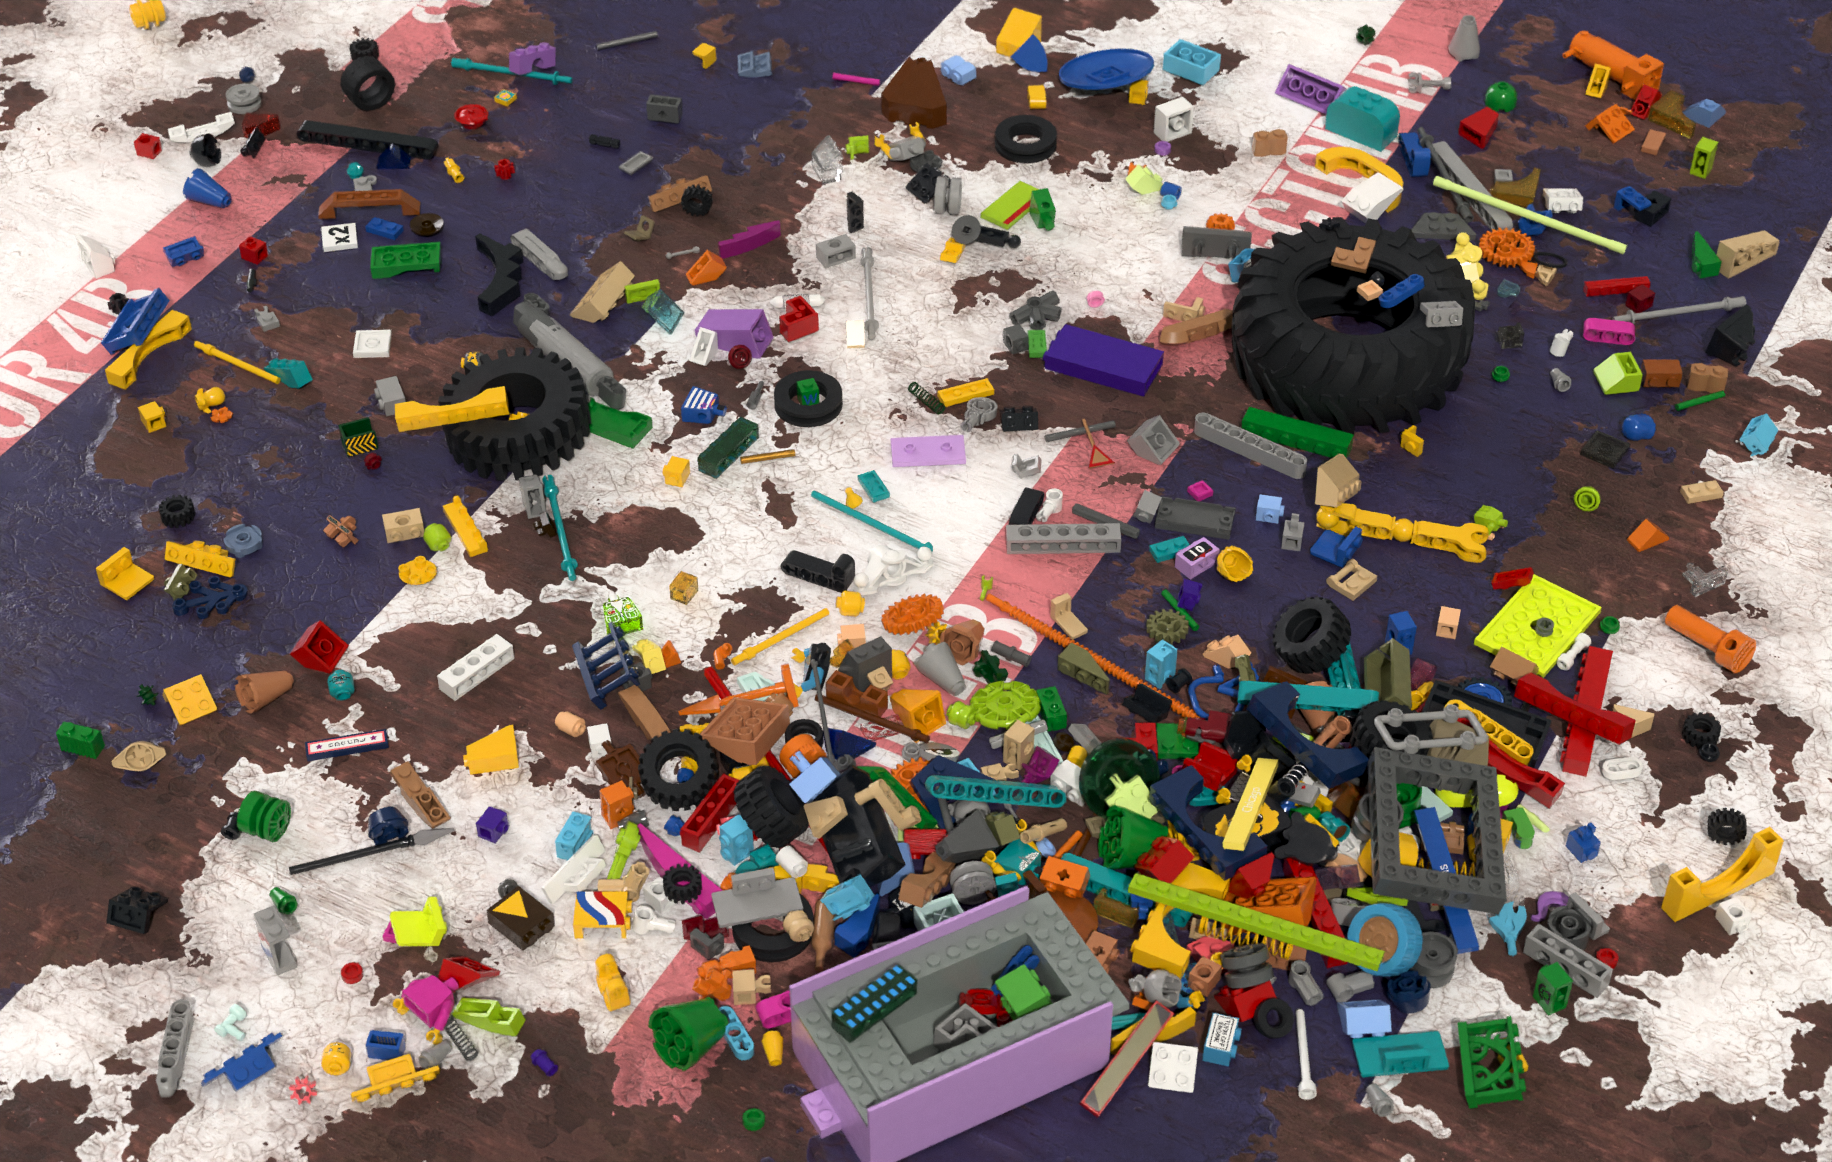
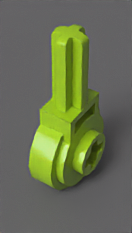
M628 821L624 828H620L615 840L617 846L613 857L614 860L607 879H620L631 850L635 851L641 837L638 834L639 828L636 823Z

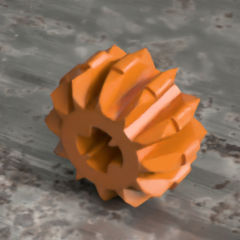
M1214 213L1213 216H1209L1206 228L1234 230L1235 221L1228 214Z

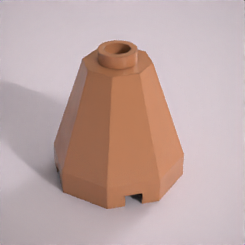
M974 619L958 623L941 633L940 643L946 642L953 653L956 663L963 666L978 657L985 628L981 622Z

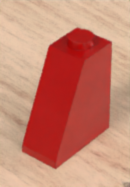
M1489 107L1483 108L1460 121L1458 134L1483 149L1497 128L1499 113Z

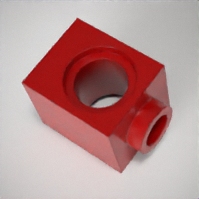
M142 133L134 141L137 156L155 159L162 151L160 138L157 136Z

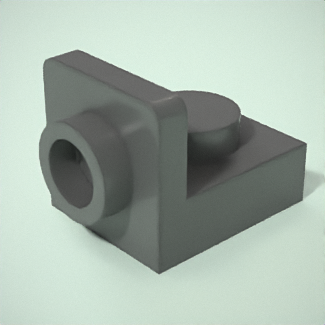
M697 928L690 932L691 947L707 960L712 959L723 951L724 936L721 933L711 939L706 933H702Z

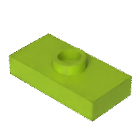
M658 279L624 286L627 304L661 297Z

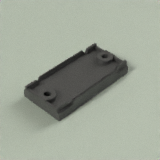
M1162 496L1155 528L1229 540L1236 508L1228 506L1223 508L1219 504L1180 498L1173 500L1170 497Z

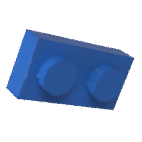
M376 217L365 226L366 232L396 240L404 231L403 225Z

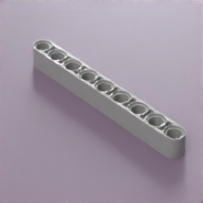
M1445 141L1432 144L1453 183L1493 197ZM1462 195L1491 231L1492 229L1498 231L1499 227L1502 230H1505V227H1507L1511 231L1513 222L1505 210Z

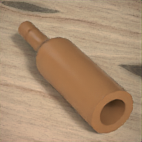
M821 900L815 904L814 931L811 940L812 948L816 951L815 970L817 972L823 971L825 954L832 948L835 926L833 918L836 916V914L832 915Z

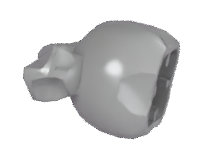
M957 800L952 804H948L950 815L956 819V825L960 824L976 810L981 812L984 819H986L985 815L990 813L987 802Z
M1155 970L1147 978L1138 974L1135 978L1129 980L1131 991L1144 993L1146 1000L1152 1004L1157 1000L1165 1007L1170 1008L1174 1007L1179 1001L1182 982L1178 976L1168 971Z

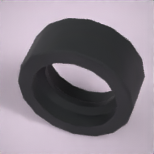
M800 719L790 723L786 728L785 744L798 734L808 733L816 737L814 740L821 748L823 747V730L817 722L810 719Z

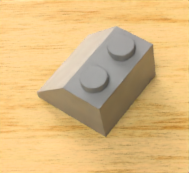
M1160 415L1146 420L1127 440L1137 456L1161 465L1180 445Z

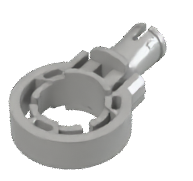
M985 397L969 400L964 415L965 420L961 423V428L964 431L967 429V432H969L974 426H978L979 422L983 424L985 421L993 420L997 416V403Z

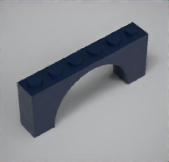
M1287 681L1252 695L1247 710L1327 788L1331 789L1363 775L1369 759L1357 747L1349 749L1327 748L1308 740L1295 729L1289 719L1288 712L1294 709L1300 693Z
M1192 765L1152 784L1149 795L1151 804L1162 812L1163 817L1174 825L1176 831L1187 839L1188 844L1198 851L1200 857L1207 861L1214 873L1220 875L1224 881L1233 877L1239 868L1267 854V845L1255 832L1251 833L1244 851L1224 849L1223 840L1225 837L1207 833L1192 822L1186 808L1194 797L1203 792L1204 778Z

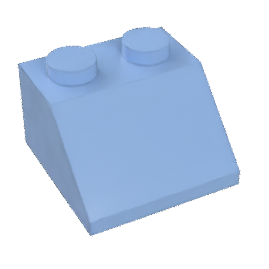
M1381 999L1337 1002L1343 1032L1350 1035V1038H1361L1363 1034L1372 1033V1036H1385V1032H1391L1390 1005Z

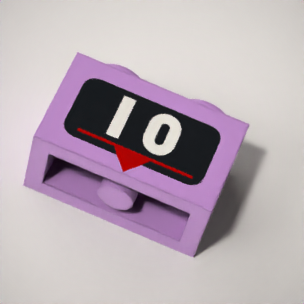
M1203 537L1176 553L1175 568L1191 580L1217 564L1220 549Z

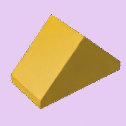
M1595 64L1585 95L1599 99L1602 98L1608 86L1610 67Z

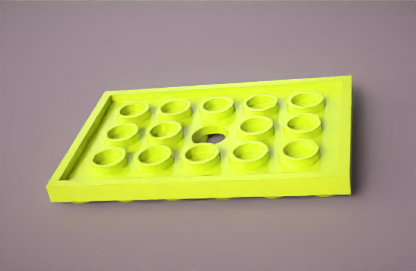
M1534 574L1531 584L1522 586L1475 638L1474 645L1494 655H1497L1502 646L1537 664L1539 668L1537 674L1544 678L1556 665L1557 658L1561 654L1566 653L1574 644L1577 635L1583 633L1601 613L1602 607ZM1540 618H1549L1554 622L1553 633L1548 637L1539 636L1530 625L1535 626Z

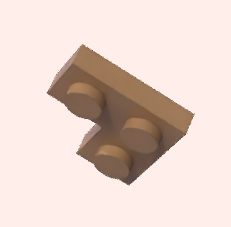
M1358 237L1354 251L1336 247L1331 265L1366 273L1376 241Z

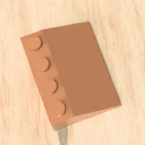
M733 697L700 735H702V739H706L710 743V746L733 760L746 763L747 765H757L785 733L786 728L790 724L789 707L785 704Z

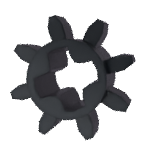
M122 293L113 294L109 298L110 302H107L109 310L119 315L129 298H126L125 294L123 295Z

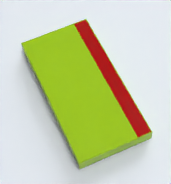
M1019 181L983 210L980 218L1008 230L1029 213L1031 193L1039 189Z

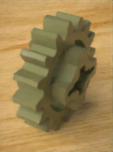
M1162 609L1160 613L1156 610L1155 615L1150 614L1149 619H1147L1146 632L1150 633L1149 638L1155 637L1156 643L1163 639L1173 645V641L1180 643V638H1186L1189 622L1185 620V615L1180 616L1179 611L1173 613L1172 609L1169 612Z

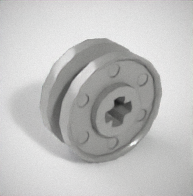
M252 84L234 85L225 94L228 101V109L232 113H252L258 110L262 104L258 87Z
M982 861L963 863L957 866L949 877L952 893L957 901L962 904L973 905L982 903L987 900L985 891L989 890L994 894L996 890L992 868Z

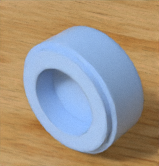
M1047 838L1036 842L1038 850L1044 857L1048 858V856L1052 857L1056 854L1054 845Z

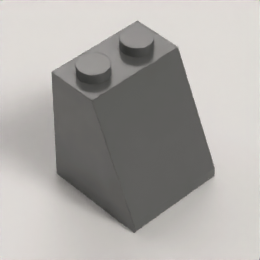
M880 636L848 651L838 671L853 677L855 687L861 692H865L871 684L867 674L882 666L885 667L892 679V648Z

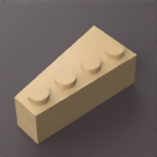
M1764 230L1720 241L1717 250V256L1722 261L1719 272L1729 279L1776 255L1780 240Z

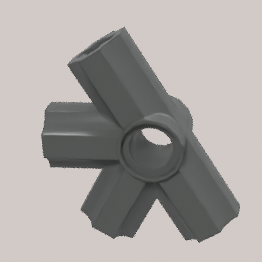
M1054 290L1041 297H1030L1027 299L1026 305L1009 313V317L1014 325L1022 324L1029 320L1032 329L1042 330L1046 327L1045 319L1059 321L1062 307L1055 305L1060 303V299Z

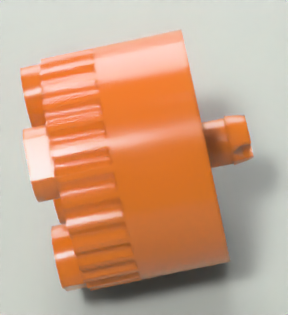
M801 734L795 736L784 745L780 752L779 760L791 776L796 779L801 772L790 760L792 756H796L795 753L801 751L802 755L811 765L820 757L826 758L827 756L811 735Z

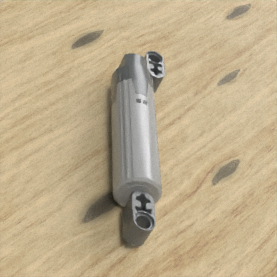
M535 293L525 294L524 302L514 307L513 324L518 327V332L535 348L542 349L545 357L552 351L558 354L560 361L564 358L568 359L571 362L572 368L576 367L579 370L588 395L599 396L613 409L624 408L626 388L613 378L611 368L549 316V304Z

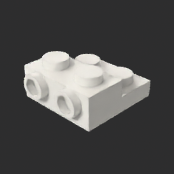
M1543 189V196L1546 199L1545 206L1553 213H1559L1560 210H1566L1569 213L1582 211L1583 197L1577 189Z

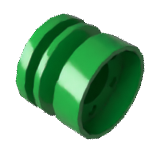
M1396 783L1397 801L1402 805L1404 811L1403 820L1399 828H1404L1416 823L1414 810H1420L1422 787L1406 783Z
M256 790L251 791L242 801L237 816L238 830L270 842H277L289 825L291 817L290 803L277 797H270L268 794Z

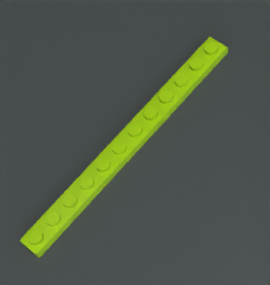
M1135 873L1128 886V893L1377 972L1384 958L1385 951Z

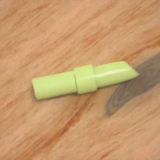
M1521 804L1516 807V809L1523 807L1532 825L1543 832L1550 831L1548 826L1533 812L1531 813Z

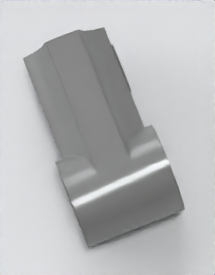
M1296 960L1291 965L1288 982L1297 989L1306 1005H1315L1323 999V993L1310 974V965L1303 960Z
M1364 971L1347 976L1337 973L1327 980V986L1337 1002H1346L1354 994L1374 988L1373 976Z

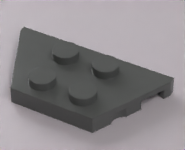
M1424 213L1412 228L1415 238L1456 240L1458 234L1467 233L1470 240L1476 239V233L1459 214Z

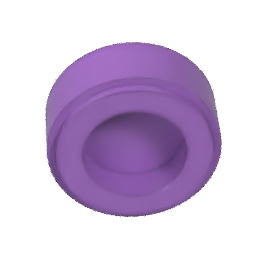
M1159 141L1155 144L1156 154H1170V143Z

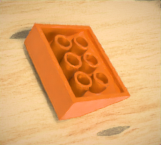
M1316 877L1270 879L1265 888L1266 891L1257 898L1252 896L1244 899L1228 892L1224 901L1307 927L1311 920L1317 880ZM1225 923V928L1229 932L1231 925ZM1233 927L1232 935H1237L1238 927ZM1242 929L1241 933H1247L1248 930Z

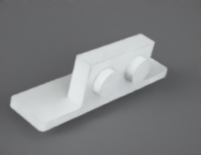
M592 835L542 886V891L549 903L554 904L566 891H584L587 885L594 878L598 877L607 866L603 859H598L604 853L605 848L597 835Z

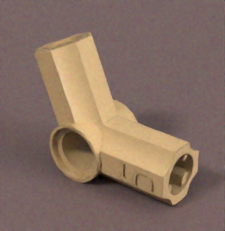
M637 861L636 864L631 865L627 875L623 876L622 879H599L598 892L628 891V899L636 902L639 899L640 890L649 875V868L645 866V863Z

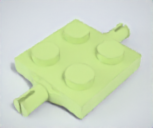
M1118 774L1110 777L1116 788L1111 795L1104 799L1109 808L1114 805L1122 806L1150 819L1160 811L1151 804L1149 799L1150 791L1140 776L1136 775L1127 782H1122Z

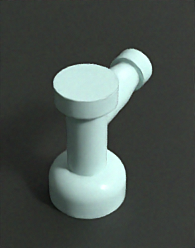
M233 1004L229 1009L230 1015L221 1025L218 1024L214 1030L222 1037H225L228 1033L242 1041L245 1033L239 1031L233 1024L236 1020L242 1021L247 1014L239 1005Z

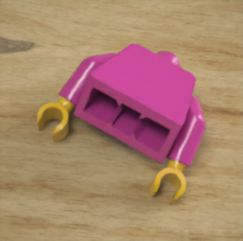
M433 975L425 979L413 980L407 988L402 990V998L393 1001V1007L401 1015L406 1014L410 1009L429 1028L434 1027V1030L427 1032L426 1039L431 1042L435 1036L433 1044H440L443 1040L440 1031L444 1030L454 1008L452 992L459 988L458 983L452 977L442 983Z

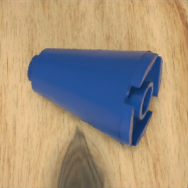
M197 168L192 172L194 175L186 179L183 187V194L186 199L219 208H225L231 204V194L204 170Z

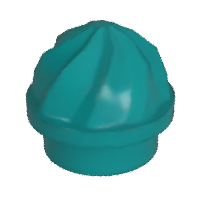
M357 162L349 164L347 168L349 177L351 179L362 177L363 167Z

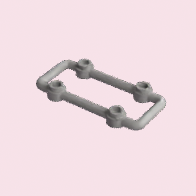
M1453 704L1447 705L1443 711L1403 714L1402 710L1398 708H1393L1388 712V715H1379L1374 719L1375 727L1390 749L1404 750L1410 754H1415L1419 749L1451 746H1460L1463 749L1471 750L1475 745L1485 744L1488 741V735L1475 714L1469 710H1459ZM1458 718H1467L1478 736H1475L1471 731H1465L1460 735V738L1419 740L1415 735H1408L1404 742H1394L1383 723L1399 727L1402 725V722L1443 719L1446 722L1455 723Z

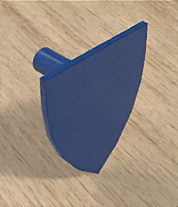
M1032 34L1011 58L1029 71L1047 72L1048 62L1045 49L1041 42Z

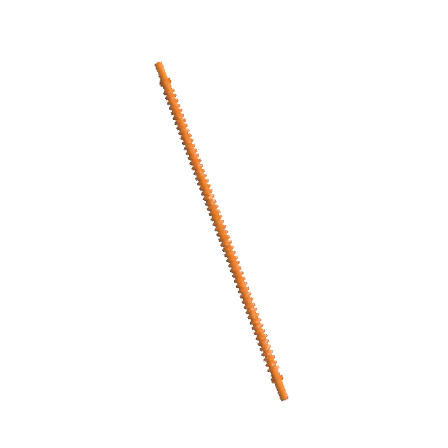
M990 593L987 595L986 600L999 607L1002 612L1009 613L1010 617L1014 616V619H1018L1024 625L1027 624V627H1031L1032 630L1036 629V632L1049 637L1055 643L1058 642V645H1062L1063 648L1073 643L1088 650L1101 669L1103 668V671H1108V674H1112L1113 677L1117 676V679H1121L1122 682L1126 681V684H1130L1132 688L1135 687V690L1138 684L1142 683L1172 700L1170 709L1173 712L1177 711L1178 715L1181 714L1186 719L1188 717L1201 718L1194 713V709L1190 710V707H1185V704L1180 705V701H1176L1175 698L1171 699L1170 695L1166 696V693H1162L1161 690L1157 691L1156 687L1153 688L1147 682L1143 683L1142 679L1139 680L1137 676L1134 677V674H1130L1129 671L1125 672L1123 668L1120 670V666H1116L1115 663L1111 664V661H1107L1106 658L1102 659L1101 655L1098 656L1097 653H1093L1087 647L1084 648V645H1080L1079 642L1075 643V640H1071L1070 637L1066 638L1065 634L1062 635L1056 629L1053 630L1051 626L1048 627V624L1040 622L1034 616L1031 617L1025 611L1022 612L1017 606L1013 607L1009 602L1002 601Z

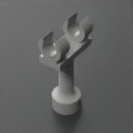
M1416 72L1409 73L1410 78L1415 77V79H1408L1409 87L1415 86V88H1409L1410 93H1421L1422 86L1426 85L1441 86L1444 90L1451 89V77H1444L1440 81L1422 80L1421 72H1418V74Z

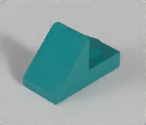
M1016 872L995 877L999 897L1019 889Z

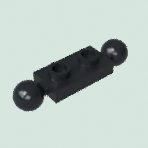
M981 226L980 234L975 240L1001 247L1008 243L1011 248H1017L1021 244V239L1018 235H1011L1009 237V232L986 226Z

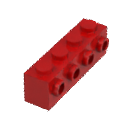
M725 774L721 775L680 829L682 846L699 853L717 831L716 825L721 824L720 818L727 817L736 806L734 789L740 780Z

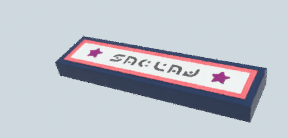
M386 729L305 742L307 762L389 748Z

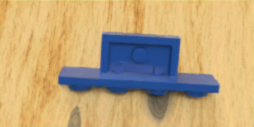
M270 1033L261 1039L262 1044L257 1047L254 1044L242 1051L244 1055L237 1059L233 1056L223 1063V1068L218 1071L214 1068L203 1075L205 1079L200 1084L204 1087L225 1074L235 1092L275 1068V1064L265 1049L279 1041L282 1034L274 1035Z

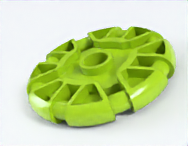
M998 681L987 684L984 689L980 688L970 700V705L976 710L974 711V714H976L974 720L976 722L980 721V724L984 727L999 730V728L1009 730L1017 720L1023 723L1031 722L1041 710L1040 699L1036 690L1030 689L1029 685L1018 681Z

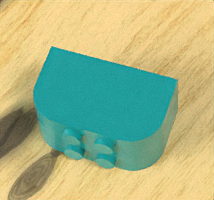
M1352 86L1347 88L1328 106L1325 129L1382 152L1398 136L1400 112L1391 100L1366 89Z

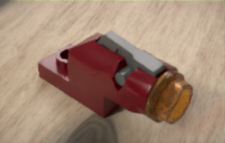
M1210 710L1208 721L1205 718H1179L1177 734H1182V737L1198 743H1203L1204 741L1210 744L1215 742L1223 743L1232 714Z

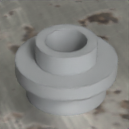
M916 743L906 744L902 749V757L907 761H911V758L917 761L921 757L919 755L920 746Z

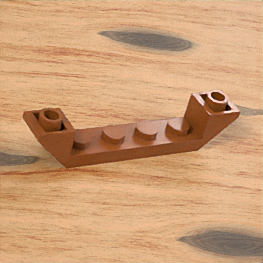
M402 189L333 192L320 205L318 217L319 219L336 218L337 207L401 205L403 215L414 216L420 215L421 203Z

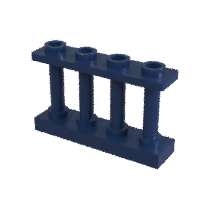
M612 621L608 623L611 633L589 647H584L579 641L572 645L590 700L600 710L607 706L605 697L609 692L629 680L635 686L640 685L638 680L639 672L633 666L635 661L628 652L630 647L623 638L625 633L620 626H616ZM614 640L615 647L596 659L591 660L592 653ZM619 654L621 660L596 674L595 670H597L599 665ZM624 667L625 674L601 688L600 684L603 679Z

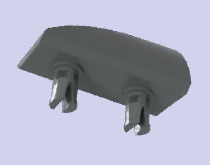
M1183 226L1182 256L1235 258L1245 248L1251 249L1252 233L1243 230Z

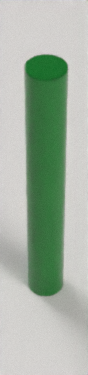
M1721 390L1675 404V409L1679 411L1725 397V392Z
M1167 589L1163 590L1161 595L1176 612H1180V616L1185 615V620L1189 622L1188 625L1193 631H1197L1200 627L1184 608L1177 607L1178 601Z

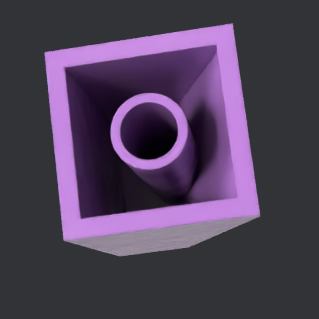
M709 309L694 330L696 337L700 327L717 332L718 349L729 352L736 345H745L750 349L752 358L756 359L761 358L774 338L763 309Z

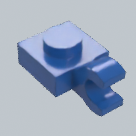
M1130 893L1131 908H1138L1139 920H1147L1148 908L1153 907V900Z

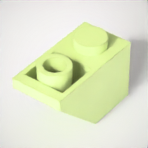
M1139 164L1125 178L1129 185L1142 195L1159 191L1163 185L1161 182L1163 179L1157 173L1153 174L1148 167L1143 168Z

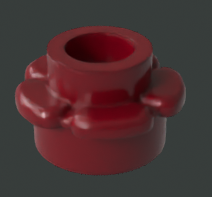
M370 453L364 459L365 466L369 470H375L380 467L382 458L376 453Z

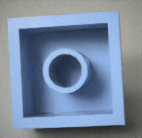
M801 751L795 753L796 756H792L790 760L800 770L801 774L789 785L802 801L808 804L841 774L827 758L820 757L811 765L802 755Z

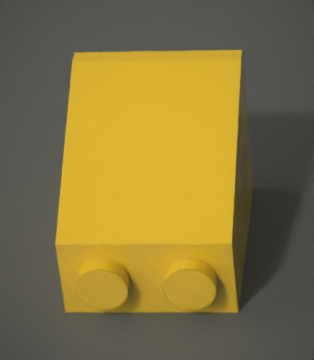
M1013 8L996 39V53L1011 57L1032 34L1041 42L1042 16Z

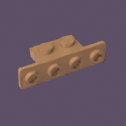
M705 175L694 180L682 178L676 180V184L671 185L668 183L662 185V189L656 190V194L648 196L652 211L657 212L681 203L684 190L694 184L695 187L700 185V188H703L704 186L706 187L705 191L709 190L711 192L712 188L708 176Z

